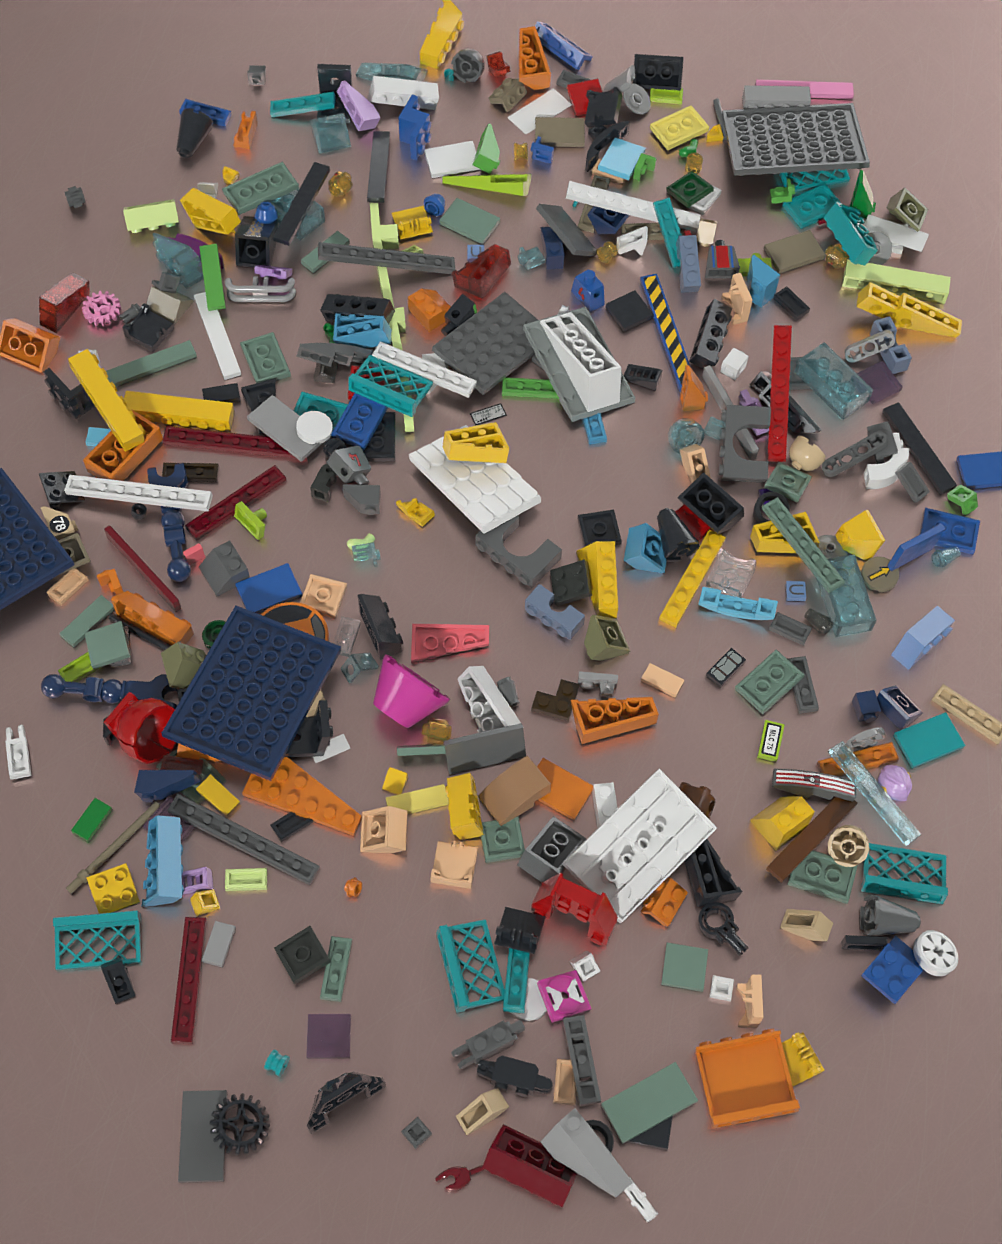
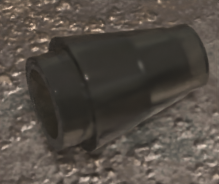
M812 608L804 615V618L819 633L827 634L833 627L834 622L831 621L830 617Z

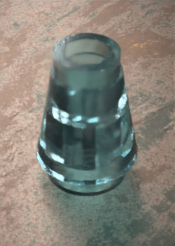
M956 546L938 549L932 554L931 559L936 567H945L957 557H960L961 553Z

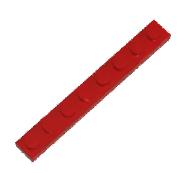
M774 325L770 398L771 419L768 440V461L786 462L792 325Z

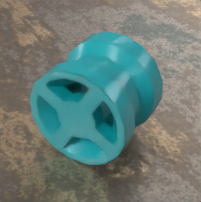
M273 1049L266 1060L264 1069L267 1071L272 1070L280 1077L287 1068L290 1057L287 1055L282 1056L278 1050Z

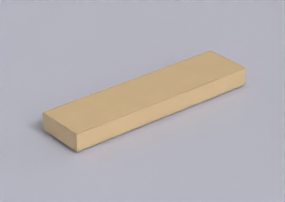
M942 684L933 696L932 701L998 745L1002 740V723Z

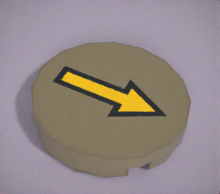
M873 557L865 562L861 572V579L869 589L887 592L896 586L899 579V570L897 568L891 571L887 567L890 559Z

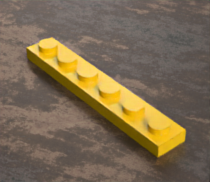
M709 529L700 548L695 553L662 611L659 620L675 628L677 627L724 544L726 537Z

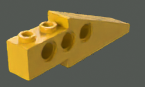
M871 282L858 293L856 307L880 318L891 317L895 327L955 338L961 334L962 320L906 293L898 296Z

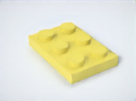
M690 105L651 123L650 130L664 147L670 150L708 132L709 126Z

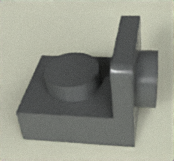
M249 65V71H247L249 85H265L266 66Z

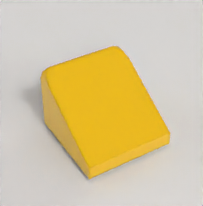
M389 767L382 790L396 795L402 794L408 780V774Z
M214 889L195 892L190 899L196 917L220 909Z

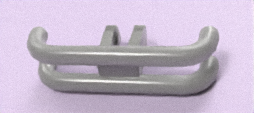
M257 276L253 277V286H236L232 284L230 278L225 280L227 296L234 302H288L296 295V289L293 288L295 284L294 278H289L288 283L282 286H269L268 276H264L263 286H258L259 279ZM289 291V293L286 295H268V293H283ZM234 292L253 293V295H235Z

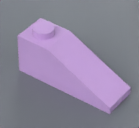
M342 81L337 93L358 131L376 128L380 116L374 105L350 84Z

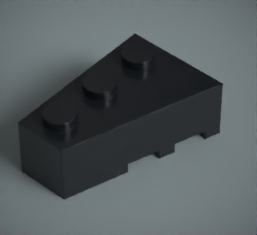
M708 839L684 861L697 907L705 906L712 902L735 901L742 893L740 887H737L732 880L729 870L726 871L720 862L721 858Z

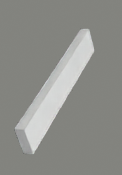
M206 292L194 295L224 380L240 376L241 371L218 310L208 311Z
M383 342L378 344L372 354L376 358L431 380L436 385L468 398L477 383L474 379Z

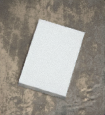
M473 141L424 149L432 178L480 170L472 165L476 154Z

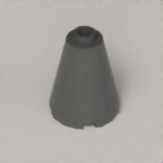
M868 894L863 900L867 901L865 907L861 906L859 915L860 929L865 931L863 935L878 936L915 932L920 927L921 919L916 911L873 894Z

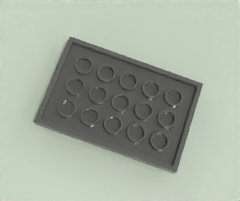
M503 292L432 347V351L457 373L476 380L475 389L484 395L535 354L525 335L523 325L538 321V319L509 294Z

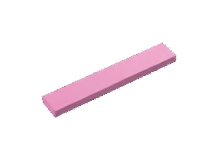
M756 80L755 86L810 87L811 98L853 99L854 96L853 83Z

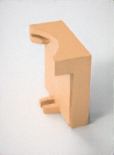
M741 273L733 274L729 292L722 293L721 298L730 304L734 310V317L732 319V324L734 325L748 321L753 300Z
M438 841L434 865L431 871V883L471 889L478 847L466 846L461 841L460 844H456V841L452 843Z
M751 975L747 984L737 983L736 989L742 995L746 1006L745 1014L738 1022V1028H757L764 1017L762 976Z

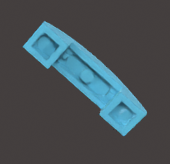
M702 587L699 600L700 606L714 612L751 620L774 619L778 601L760 597L756 601L721 594V590Z

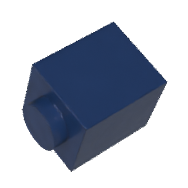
M875 690L855 693L852 703L858 722L865 721L869 723L875 721L881 712Z

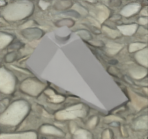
M575 1108L561 1119L541 1140L542 1145L556 1161L566 1165L575 1173L585 1177L615 1198L633 1183Z

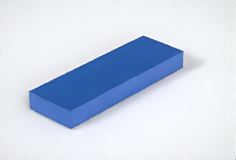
M188 99L184 100L179 110L180 115L186 108L194 109L193 112L195 113L201 111L212 119L213 124L225 127L232 115L230 110Z

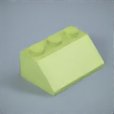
M175 199L124 207L123 209L127 230H131L132 233L142 232V228H149V230L159 229L160 225L173 227L179 222Z

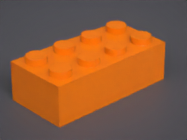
M132 410L136 417L135 422L137 425L141 424L145 431V442L125 452L112 431H110L83 459L87 472L96 478L124 481L163 440L160 427Z

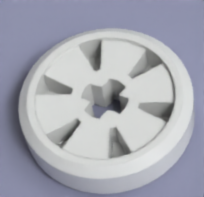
M928 930L923 932L914 941L913 952L915 959L926 972L934 976H945L956 968L958 964L957 949L953 942L943 933Z

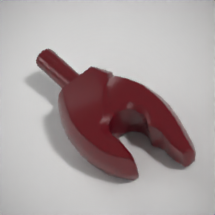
M483 1165L470 1170L467 1167L461 1166L451 1167L441 1172L435 1178V1181L438 1182L452 1176L455 1178V1182L444 1189L446 1191H457L469 1184L471 1175L483 1171Z

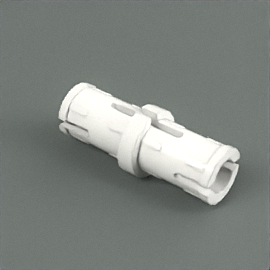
M634 1182L624 1190L632 1201L631 1205L633 1207L636 1206L647 1223L658 1215V1212L646 1199L647 1195L645 1192L642 1193Z

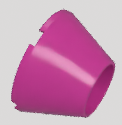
M385 654L373 704L387 716L404 727L410 728L450 701V698L439 692L440 690L404 664L395 661L396 659Z

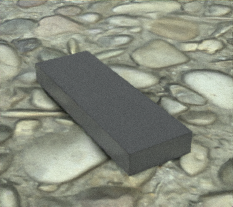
M806 656L787 658L804 673V677L793 687L799 714L818 711L819 706Z

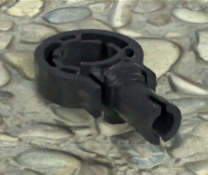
M712 902L701 909L698 918L699 928L705 936L716 939L720 944H723V942L728 943L738 956L743 954L742 951L745 953L748 950L749 946L736 934L739 931V927L734 922L733 912L727 905ZM720 909L721 915L726 919L725 923L720 927H710L707 918L713 913H718ZM703 916H705V917H704L705 927H704V925H703V923H702V918H703Z

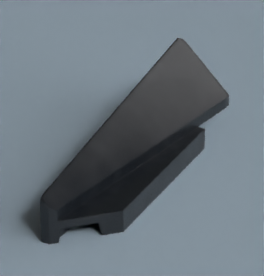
M760 371L750 385L761 393L759 397L770 407L772 374L767 371ZM789 394L788 427L794 433L820 432L821 429Z

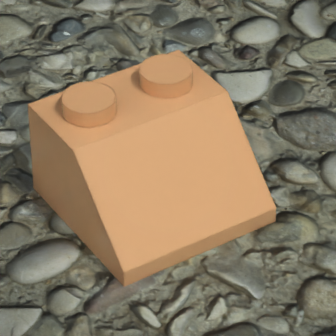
M387 806L362 812L360 852L395 853L406 851L407 810Z

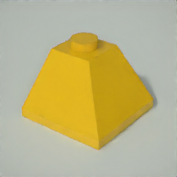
M869 510L863 511L842 524L835 534L837 541L844 551L865 561L873 558L885 542Z

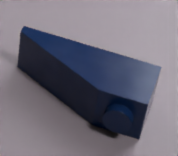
M540 227L546 270L563 269L564 251L562 240L551 227Z
M139 770L134 793L145 802L162 800L201 782L202 777L194 770Z

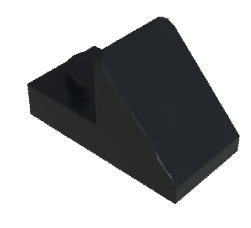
M121 957L101 964L102 972L115 1004L136 996L128 969L125 967Z

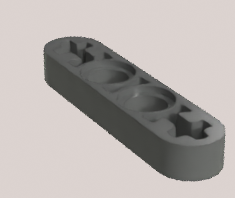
M881 431L875 432L826 459L822 463L823 473L828 477H834L885 449L888 445L886 434ZM879 438L882 440V443L877 442L876 439ZM862 446L868 448L866 453H859L858 449ZM846 455L852 457L849 462H843L842 458ZM831 465L834 469L830 470L828 466Z

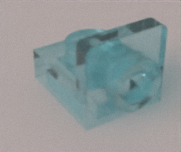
M537 246L527 251L523 247L519 248L518 261L521 265H524L526 270L545 263V257Z
M374 542L352 546L354 561H366L372 558L374 567H378L377 560H381L379 549H375Z

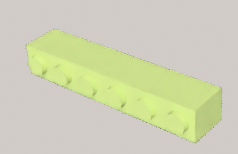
M847 259L842 287L862 290L871 282L898 296L906 293L918 300L945 304L949 294L951 277L874 263H867L865 266L855 265Z

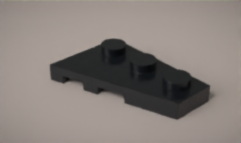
M275 379L241 387L242 395L250 413L270 396L276 397ZM257 427L259 434L264 433Z

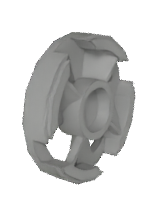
M882 727L872 728L853 736L846 744L851 752L854 751V747H856L857 751L870 748L878 743L877 740H884L886 733Z

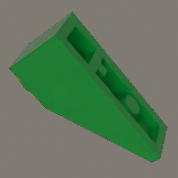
M860 170L850 207L860 210L859 218L867 219L868 215L875 212L876 202H873V192L864 170Z

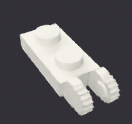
M18 725L19 738L13 739L11 727L6 728L7 740L5 743L11 780L31 776L28 743L24 725Z

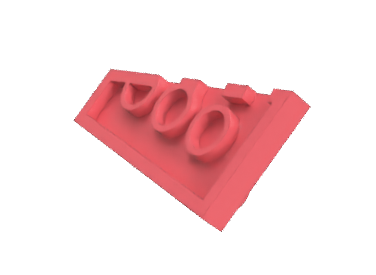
M412 624L411 663L489 646V625Z

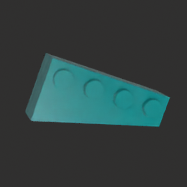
M836 202L824 216L827 227L833 231L835 239L841 243V248L849 255V260L855 265L865 266L878 249L873 238L867 235L869 230L863 226L864 219L862 217L859 218L860 210Z

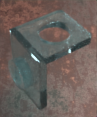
M358 653L350 655L342 665L341 671L350 683L355 680L361 671L378 669L379 666L371 653ZM349 664L354 668L352 675L348 673Z

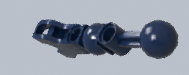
M183 463L175 464L174 473L168 477L158 475L156 467L147 469L149 484L186 488L188 486L187 474ZM161 506L163 514L161 524L164 528L165 543L167 547L171 548L172 560L167 567V574L172 580L182 582L191 573V566L183 559L182 544H186L183 528L185 518L182 514V508Z
M49 674L41 682L42 693L52 699L59 698L64 693L81 694L83 699L89 702H103L104 700L107 703L115 704L122 701L130 692L138 700L154 698L164 701L174 709L177 707L175 703L163 699L167 693L177 691V689L169 686L166 674H161L149 682L123 680V684L116 679L104 681L103 678L96 677L86 678L85 683L67 682L60 675Z

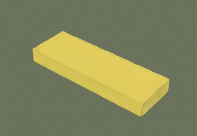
M444 784L386 797L387 806L407 810V814L449 804Z

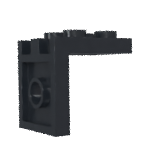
M318 64L317 72L320 94L334 92L335 107L339 108L319 110L317 122L350 123L351 117L337 91L342 81H346L352 86L351 65Z
M50 368L43 371L46 377L44 381L50 388L48 390L49 394L53 399L57 398L62 409L68 410L75 419L95 407L81 384L70 390Z
M319 700L314 717H305L297 732L300 740L292 741L284 757L324 756L327 746H330V738L333 737V726H329L332 712L331 707H328L327 700Z

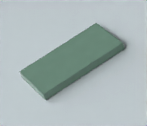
M280 162L222 188V191L232 207L238 212V215L257 208L262 202H270L299 189V184L286 165Z
M674 1062L601 1103V1107L621 1143L624 1144L698 1102V1099L677 1063Z

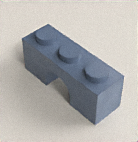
M696 235L679 236L676 248L677 258L680 259L681 264L679 276L681 293L698 292L701 287L697 237Z
M891 317L875 320L870 331L871 336L884 330H889L895 337L894 345L880 352L890 374L908 370L912 357L905 344L897 345V328ZM885 336L883 341H886L887 343L889 342V338Z
M539 584L525 599L526 611L530 615L541 619L544 625L554 628L560 636L571 640L584 625L585 615L571 605L562 612L553 611L550 607L554 603V594Z

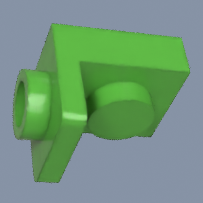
M641 153L634 169L633 179L640 180L642 174L645 175L646 170L654 171L657 158Z
M787 179V187L770 189L772 204L792 202L795 186L791 184L790 179Z
M961 484L947 494L948 500L961 506L962 514L965 516L978 507L977 493Z

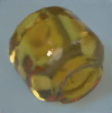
M336 172L328 181L330 193L336 197H344L353 186L351 175L347 172Z
M840 243L834 246L830 245L825 251L827 263L835 269L845 268L849 255L842 249Z
M430 718L427 724L423 723L422 735H425L426 742L444 744V741L450 740L452 726L449 725L447 720Z

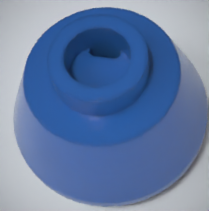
M435 193L426 197L423 204L425 210L430 215L440 216L444 213L446 202L442 195Z
M262 202L258 205L254 217L260 223L270 224L276 221L278 214L274 205L270 202Z

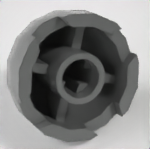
M471 48L460 50L451 62L454 75L465 83L467 81L475 82L482 75L485 68L482 55Z

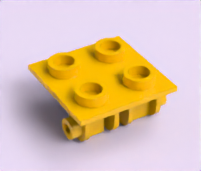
M424 206L391 213L394 223L397 224L400 240L433 232L431 218L427 216Z
M127 863L86 877L99 914L111 913L140 902Z
M804 1032L795 1033L792 1035V1038L782 1042L793 1087L825 1071Z

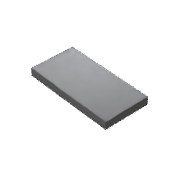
M273 395L247 416V420L301 462L322 444L320 442L309 444L300 439L296 430V423L300 416Z

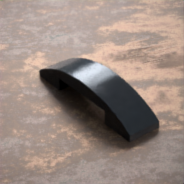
M629 121L617 123L604 130L595 138L587 152L586 172H589L595 166L599 153L614 138L622 140L629 134Z

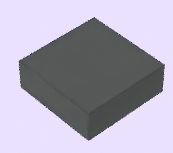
M419 1117L415 1118L401 1131L415 1149L432 1135L431 1131Z

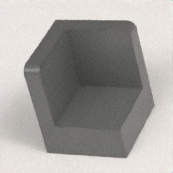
M168 269L167 273L162 272L160 281L152 280V284L160 291L176 294L181 277Z

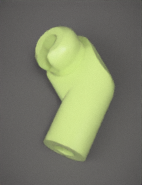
M369 533L364 539H349L347 546L354 551H365L376 539Z

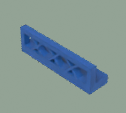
M537 21L535 27L541 44L573 68L580 70L584 60H592V55L547 23Z

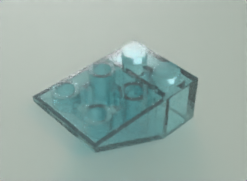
M157 233L152 234L154 239L153 245L157 251L155 253L157 259L160 262L163 261L167 270H172L181 277L179 284H183L187 289L204 279L199 256L189 245Z

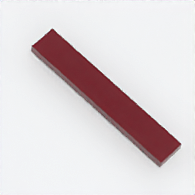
M276 465L272 466L211 507L209 511H205L187 523L185 528L196 541L233 517L236 504L242 501L248 507L287 480L286 476Z
M110 525L104 528L108 540L175 612L181 609L179 599Z
M185 917L171 1043L193 1044L207 924L206 917Z

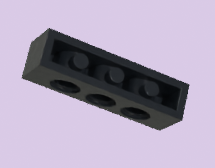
M327 294L320 311L326 322H335V313H339L341 316H349L350 314H355L356 317H364V315L384 316L387 323L390 324L395 309L390 299Z
M716 299L706 307L689 360L690 363L702 369L709 365L711 367L716 366L719 360L718 353L724 344L722 340L728 332L726 327L732 319V307Z

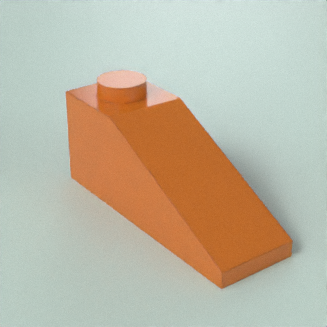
M686 365L680 393L682 410L704 409L705 402H708V393L704 391L702 382L692 368Z

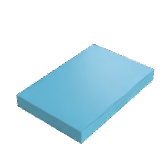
M614 138L599 163L598 170L629 180L640 154H644L646 148Z

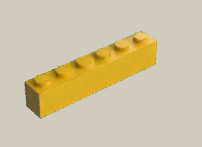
M86 349L68 358L71 370L124 451L126 452L145 442V431L142 425H137L132 410L128 411L126 401L116 393L117 388L115 384L108 381V374L104 368L99 367L96 355H91L89 350Z
M126 391L124 396L128 411L132 409L152 423L174 424L183 427L191 426L201 429L208 428L218 431H231L235 415L233 403Z

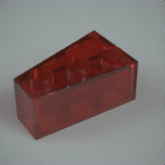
M496 244L477 255L478 258L471 263L469 261L466 262L465 267L459 271L454 270L451 272L454 287L482 299L511 265L509 249Z
M72 272L39 296L40 325L57 334L83 301L86 300V297L89 296V280Z

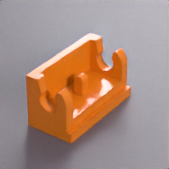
M243 111L241 115L242 120L238 132L234 136L233 145L234 147L250 149L258 125L256 111H251L250 117H247L245 115L246 112Z

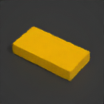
M211 774L196 788L225 817L240 803Z

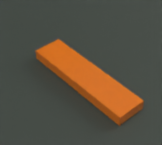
M889 742L819 760L817 765L820 773L842 777L896 763L899 761V757L893 743Z

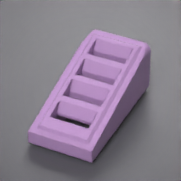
M208 867L184 871L181 876L184 887L183 894L214 889L212 870ZM193 877H196V885H194ZM185 878H187L188 887H185Z

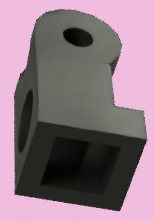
M324 464L320 468L310 487L312 497L329 502L331 498V485L337 481V474L328 464Z

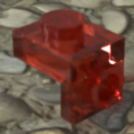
M501 51L486 56L488 69L495 76L502 77L506 73L511 72L510 65L503 60Z

